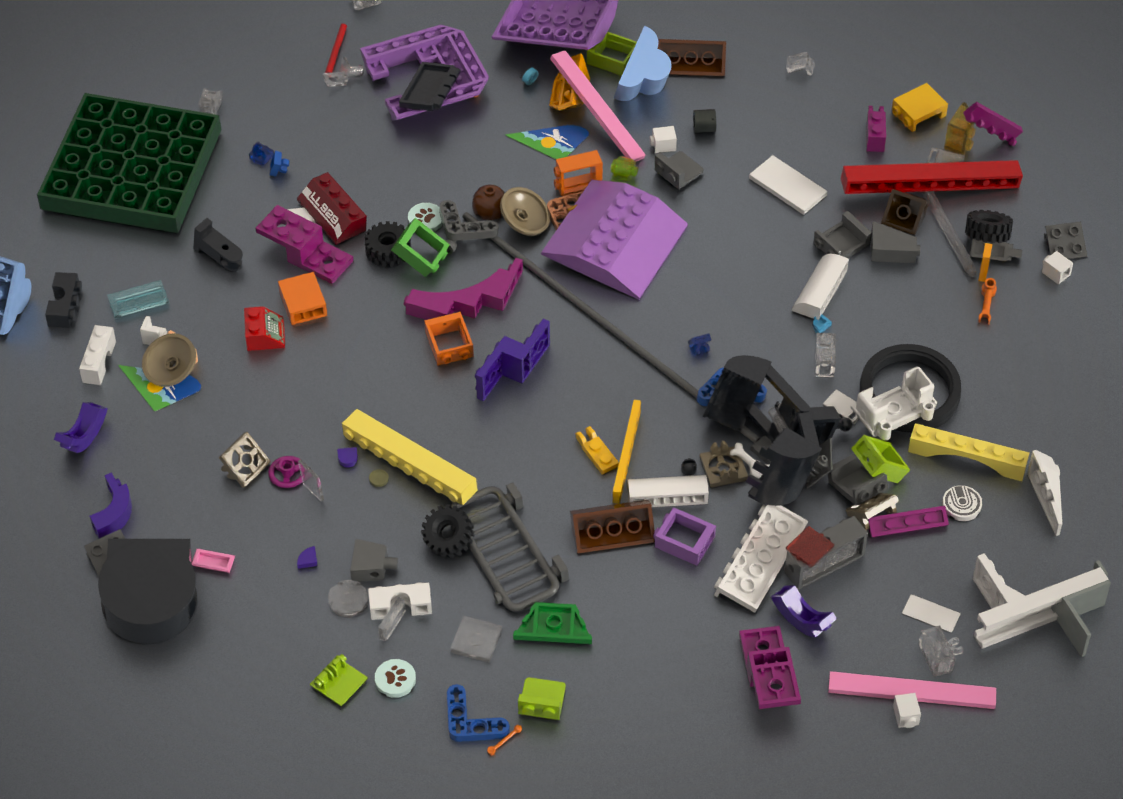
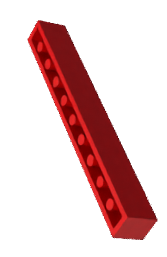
M1018 160L843 166L841 182L845 194L891 193L892 189L902 192L1019 188L1023 178Z

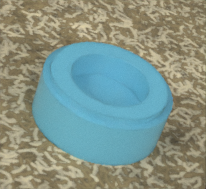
M533 67L528 69L523 75L522 81L527 85L533 84L539 75L538 71Z

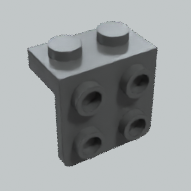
M682 151L675 153L669 158L661 152L655 155L654 170L677 189H681L703 174L704 169Z

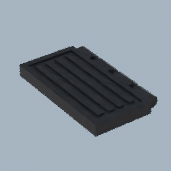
M422 62L399 101L400 108L426 111L439 110L461 70L455 68V65Z

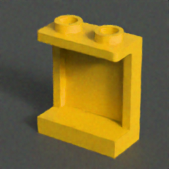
M928 83L894 98L892 104L893 115L898 117L911 132L916 131L918 123L934 115H937L940 119L946 117L948 103Z

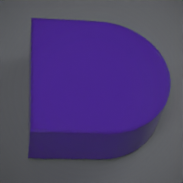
M357 447L337 449L338 462L341 466L349 468L357 463Z

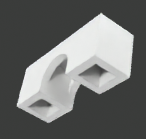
M94 326L79 368L82 383L101 385L106 372L105 358L112 355L116 344L113 327Z
M418 582L409 585L398 584L388 587L377 586L375 588H368L371 620L391 618L392 608L400 603L407 604L411 608L412 616L432 614L429 583Z

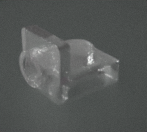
M807 52L788 56L786 66L788 73L805 70L808 76L812 75L815 63Z

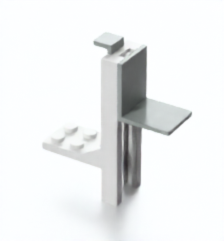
M985 553L977 556L973 580L992 609L978 614L977 620L979 623L982 622L984 627L975 630L974 638L981 649L1057 620L1079 655L1083 657L1086 655L1091 633L1079 615L1105 605L1111 584L1107 578L1108 572L1098 560L1095 561L1093 570L1025 596L1005 585L1003 577L996 572L993 562L987 558Z

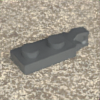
M973 238L970 256L982 258L986 242L982 240L977 241L976 238ZM987 241L988 244H992L990 259L1011 261L1012 257H1022V250L1014 249V244H1009L1008 242L991 243Z

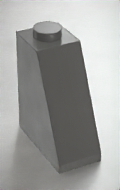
M872 222L871 261L916 262V256H920V245H917V237L878 222Z

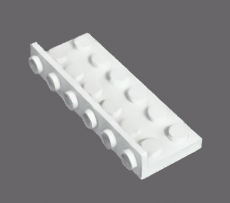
M762 505L757 514L760 518L753 520L749 527L752 530L751 533L744 535L740 542L743 545L742 548L739 549L737 547L731 557L734 559L733 563L728 562L723 571L726 575L724 578L719 577L714 586L717 589L714 596L718 597L721 593L754 613L756 612L785 563L787 550L796 544L808 523L806 519L781 505Z

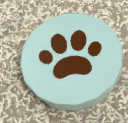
M432 203L417 204L408 212V222L410 223L414 218H417L435 232L443 225L439 213L440 207Z
M391 659L383 662L375 672V685L378 691L391 698L407 695L416 684L415 670L412 665L404 660Z

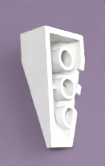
M1034 450L1032 451L1027 475L1055 535L1058 536L1062 527L1060 469L1058 465H1055L1052 457Z

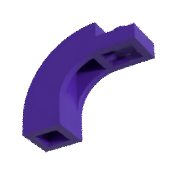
M83 402L73 427L67 432H56L54 440L60 442V447L75 453L84 451L99 433L108 408L92 402Z
M112 472L104 475L107 488L113 497L112 502L104 510L90 515L92 528L98 539L122 529L129 520L132 511L127 484L121 485L118 478L115 479Z
M795 585L783 586L770 597L783 617L797 630L810 637H817L823 631L828 630L832 626L831 623L837 619L833 612H818L810 607L802 598Z

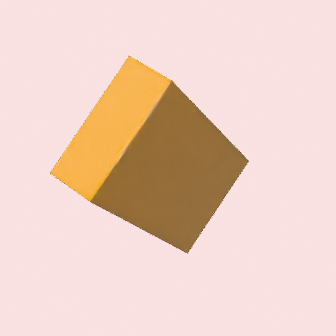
M985 243L978 281L985 282L992 244Z

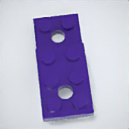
M542 319L539 325L536 324L531 336L525 339L524 344L507 336H504L500 342L496 343L494 351L486 357L483 366L478 368L475 373L477 399L484 402L502 375L523 384L550 346V321Z

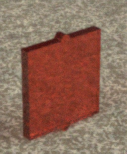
M808 526L786 546V550L797 557V560H801L812 568L834 547V544L826 539L822 533L819 534Z

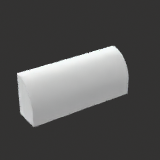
M837 254L824 255L791 311L813 319L816 316V319L819 320L847 273L849 259Z
M706 475L627 479L629 502L649 500L652 507L708 504L709 491Z

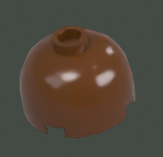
M491 184L478 188L473 195L472 201L474 214L476 215L477 213L483 220L501 218L500 201L505 192L499 186Z

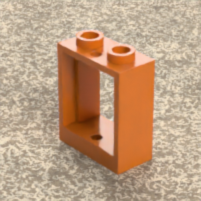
M594 150L556 159V167L553 168L556 177L554 179L555 189L559 190L561 196H566L584 191L591 180L602 181L603 162L598 151ZM590 167V173L564 179V173Z
M461 312L424 320L425 333L437 366L474 357L473 343ZM459 330L464 345L439 351L434 336Z

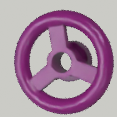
M283 456L276 459L270 465L268 476L274 485L281 488H292L305 480L307 467L298 457ZM275 469L282 472L284 476L283 482L275 477ZM301 470L299 478L290 482V477L295 472Z

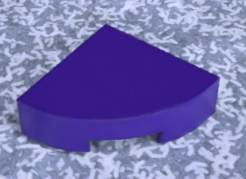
M315 546L305 549L299 555L297 560L298 569L318 566Z

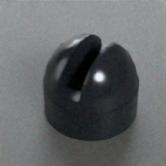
M688 458L682 462L681 471L683 474L691 476L696 473L697 464L695 460Z

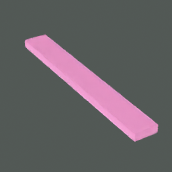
M562 51L552 55L551 61L623 155L631 158L632 163L644 159L646 154L568 53Z
M831 671L829 675L828 693L894 699L895 695L915 693L918 702L995 709L996 688Z

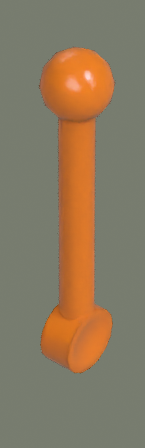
M516 725L514 727V730L510 732L506 737H504L501 741H499L495 746L488 747V754L491 756L496 753V749H498L513 735H515L516 733H520L522 731V727L520 725Z

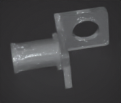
M343 57L339 72L323 73V78L329 87L346 86L349 76H363L364 68L362 65L350 66L347 58ZM329 77H334L338 81L332 82L329 80Z

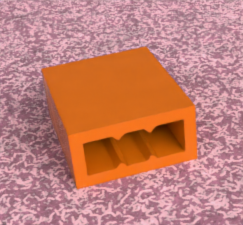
M314 272L278 281L279 293L291 325L327 316L326 302Z

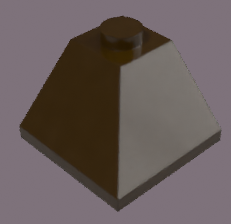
M892 189L881 224L916 235L925 217L930 200Z

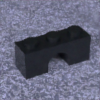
M55 272L52 284L55 298L61 299L48 301L45 313L48 327L70 328L72 320H75V306H78L79 303L78 292L82 290V281H79L78 273Z

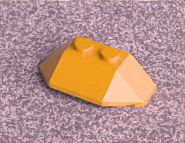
M582 53L572 56V60L590 82V76ZM559 71L553 83L549 106L556 110H567L582 106L584 104Z

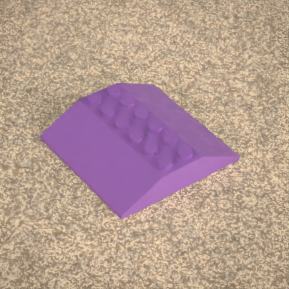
M511 0L492 35V39L589 50L603 41L614 20L619 0Z
M591 180L574 204L577 206L567 214L542 250L541 255L640 300L687 228L688 223L658 197L623 182Z

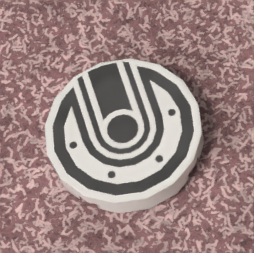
M955 486L945 492L942 506L946 507L949 517L951 515L955 520L969 521L976 518L981 511L982 498L973 488Z

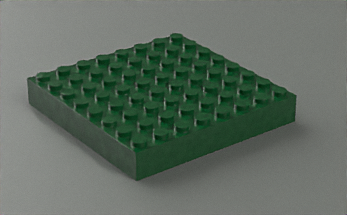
M84 93L37 193L40 209L178 233L222 130L220 116Z

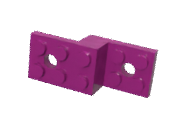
M276 205L255 228L256 233L286 247L287 261L309 273L314 272L315 276L331 284L354 261L352 255L323 241L322 226L279 205ZM280 224L286 225L285 227H277ZM326 261H331V262H332V263L324 264V262H326Z
M780 626L740 630L739 637L750 687L755 688L759 709L801 704L789 647H784ZM766 645L768 649L760 650L758 646ZM779 684L782 688L775 690L771 688V685Z

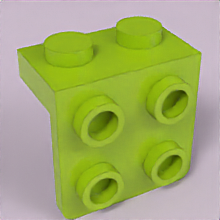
M526 678L522 694H519L518 714L560 720L566 684L558 681Z

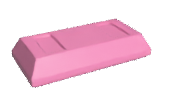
M196 549L192 566L230 573L235 555Z

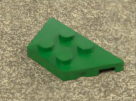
M535 602L530 609V613L523 618L521 626L513 632V640L592 644L591 634L589 635L576 604Z

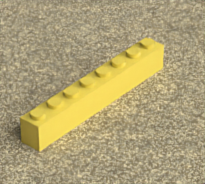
M356 409L342 422L343 435L346 439L356 442L363 449H368L378 458H383L390 465L403 470L407 475H412L422 484H427L437 493L447 496L451 501L463 506L478 491L475 477L362 411Z

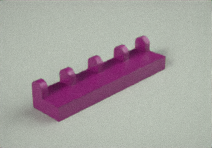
M975 102L963 112L966 121L974 122L977 127L987 129L989 134H996L1000 140L1008 141L1011 146L1016 145L1017 141L1015 138L1023 132L1021 126L978 102Z
M945 506L874 516L867 519L869 522L870 538L949 525Z

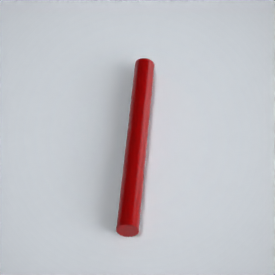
M346 24L340 25L326 67V76L332 75L346 32Z

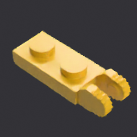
M590 426L585 429L586 434L591 439L589 441H586L585 436L580 431L575 433L576 439L582 446V450L602 475L619 466L618 460L600 437H597L595 431Z

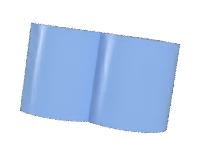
M644 26L618 83L614 95L616 100H632L639 92L646 95H654L659 93L665 86L671 70V61L665 52L657 49V35L646 26Z
M0 256V334L5 335L13 327L17 314H20L28 304L32 286L30 279L25 278V265Z

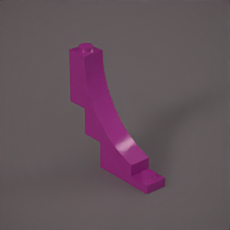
M515 258L513 264L508 266V270L499 268L482 282L461 290L426 292L412 289L409 296L406 295L404 299L406 314L428 320L461 312L464 316L476 318L482 305L503 311L523 272V259Z

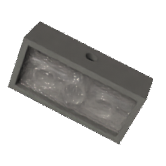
M855 516L843 519L839 524L828 527L815 536L808 537L804 542L792 545L787 550L785 574L798 590L863 557L865 555L868 532Z

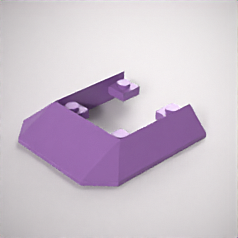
M437 25L360 48L367 74H370L373 81L388 77V68L417 59L420 64L422 62H436L438 64L455 65V68H459L461 72L442 106L480 95L489 79L464 31L445 25ZM401 94L385 99V105L391 114L392 120H399L426 111L400 108Z

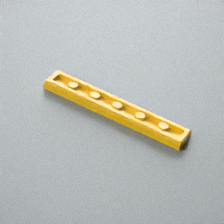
M633 400L614 483L612 503L619 504L621 502L641 414L640 400Z

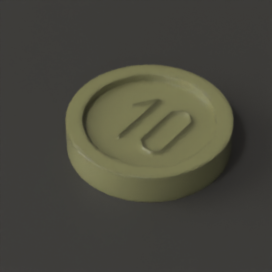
M383 469L373 470L369 475V482L375 487H382L388 483V473Z

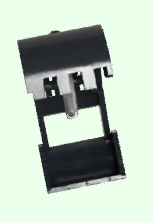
M748 355L735 356L726 362L703 417H708L713 421L741 432L748 416L772 442L768 448L762 446L759 455L771 461L770 466L768 467L756 460L752 468L763 475L759 479L749 475L746 483L753 486L748 492V497L771 506L791 503L802 492L822 448L819 445L832 438L836 429L844 432L849 431L853 425L852 421L846 417L841 418L834 406L810 407L771 366V361ZM764 378L784 397L781 403L779 401L776 402L775 408H773L776 409L775 412L771 414L768 411L771 419L774 418L772 423L754 404Z

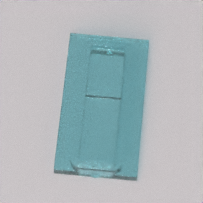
M161 280L107 295L115 318L169 304L166 290Z

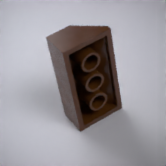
M658 39L657 49L665 52L671 61L669 74L725 76L726 41Z
M649 500L570 511L577 554L655 542L653 538L655 530L652 506Z

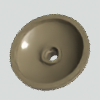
M515 187L506 191L500 201L501 213L505 221L514 230L525 235L535 236L547 229L550 223V213L546 203L538 194L527 188Z
M172 333L157 338L148 346L143 355L142 370L144 375L151 383L161 387L180 383L194 368L196 362L195 347L187 337L181 334Z

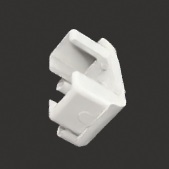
M914 367L904 372L902 388L898 386L872 398L873 387H870L858 393L856 408L852 405L851 409L872 436H879L882 440H888L891 437V431L920 417L926 421L933 418L934 408L937 405V401L933 397L934 384L920 367Z

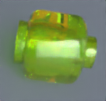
M619 156L612 162L611 173H613L616 179L630 181L633 177L637 176L638 167L634 159Z

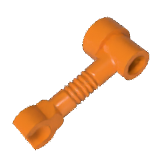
M987 278L982 285L981 293L984 296L982 313L979 314L978 318L979 324L983 317L988 319V325L991 321V315L989 314L991 299L995 296L997 290L996 281L993 278Z

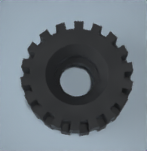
M974 210L967 214L965 233L972 239L976 238L977 241L982 240L986 243L987 241L991 243L1007 242L1011 238L1013 219L1009 215L1005 216L1004 213L1000 214L997 211Z
M386 221V224L379 222L377 227L375 225L371 226L372 230L368 229L367 235L365 234V251L369 261L372 263L375 261L377 266L382 264V267L385 268L386 265H390V268L394 267V264L401 265V261L404 260L391 251V249L405 230L402 224L398 226L397 222L390 224V221ZM411 239L407 243L409 247H411ZM385 241H392V242H394V243L391 244V245H383V244H382V243L385 242Z
M446 504L445 508L442 505L438 506V511L432 509L430 511L432 515H426L425 519L427 522L422 523L424 530H421V534L424 537V542L431 551L438 556L440 554L443 558H446L447 555L450 558H454L455 553L460 556L462 554L461 550L467 551L469 549L467 544H472L473 542L471 536L474 537L475 532L472 530L474 525L462 509L455 505L453 508L450 504ZM449 525L454 526L456 529L454 535L448 539L443 538L441 535L443 529Z

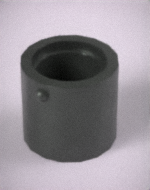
M715 109L693 110L694 133L716 132Z

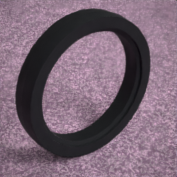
M899 344L882 349L868 360L860 378V392L872 387V380L879 370L891 363L900 361H914L928 365L939 372L948 385L949 396L945 403L934 411L931 420L926 421L920 417L894 430L912 433L915 423L937 428L946 423L955 413L961 398V380L955 366L943 354L926 346Z

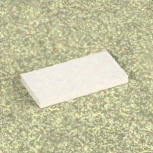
M773 155L749 174V179L803 215L827 196L825 189Z

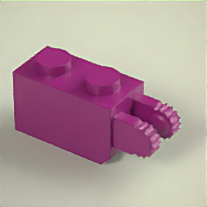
M868 106L866 151L884 152L886 143V112H884V106H880L878 111H873V106Z

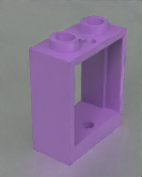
M673 507L669 514L666 513L662 526L658 527L654 532L655 548L698 566L715 539L716 526ZM674 522L702 534L693 548L666 536Z

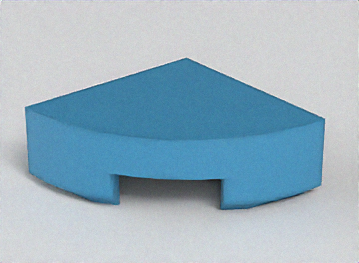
M822 314L819 320L815 316L813 329L820 335L832 326V322Z

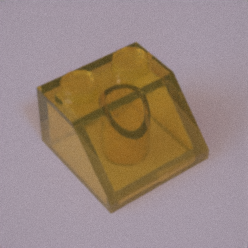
M965 102L961 104L948 123L944 149L964 156L967 150L970 151L974 144L972 138L976 132L974 128L975 123L966 121L963 114L969 108Z

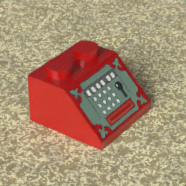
M263 306L244 308L247 351L285 348L283 316Z

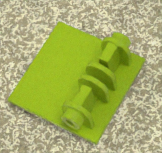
M343 654L336 655L310 683V686L341 707L368 679L367 676L345 662L347 658Z

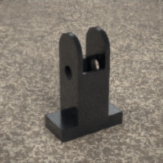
M206 218L194 228L193 249L198 253L204 251L228 271H237L241 268L242 250L214 229L210 219Z

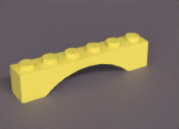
M916 423L910 437L908 449L910 453L925 457L934 455L967 457L988 465L1003 477L1023 481L1029 458V452Z

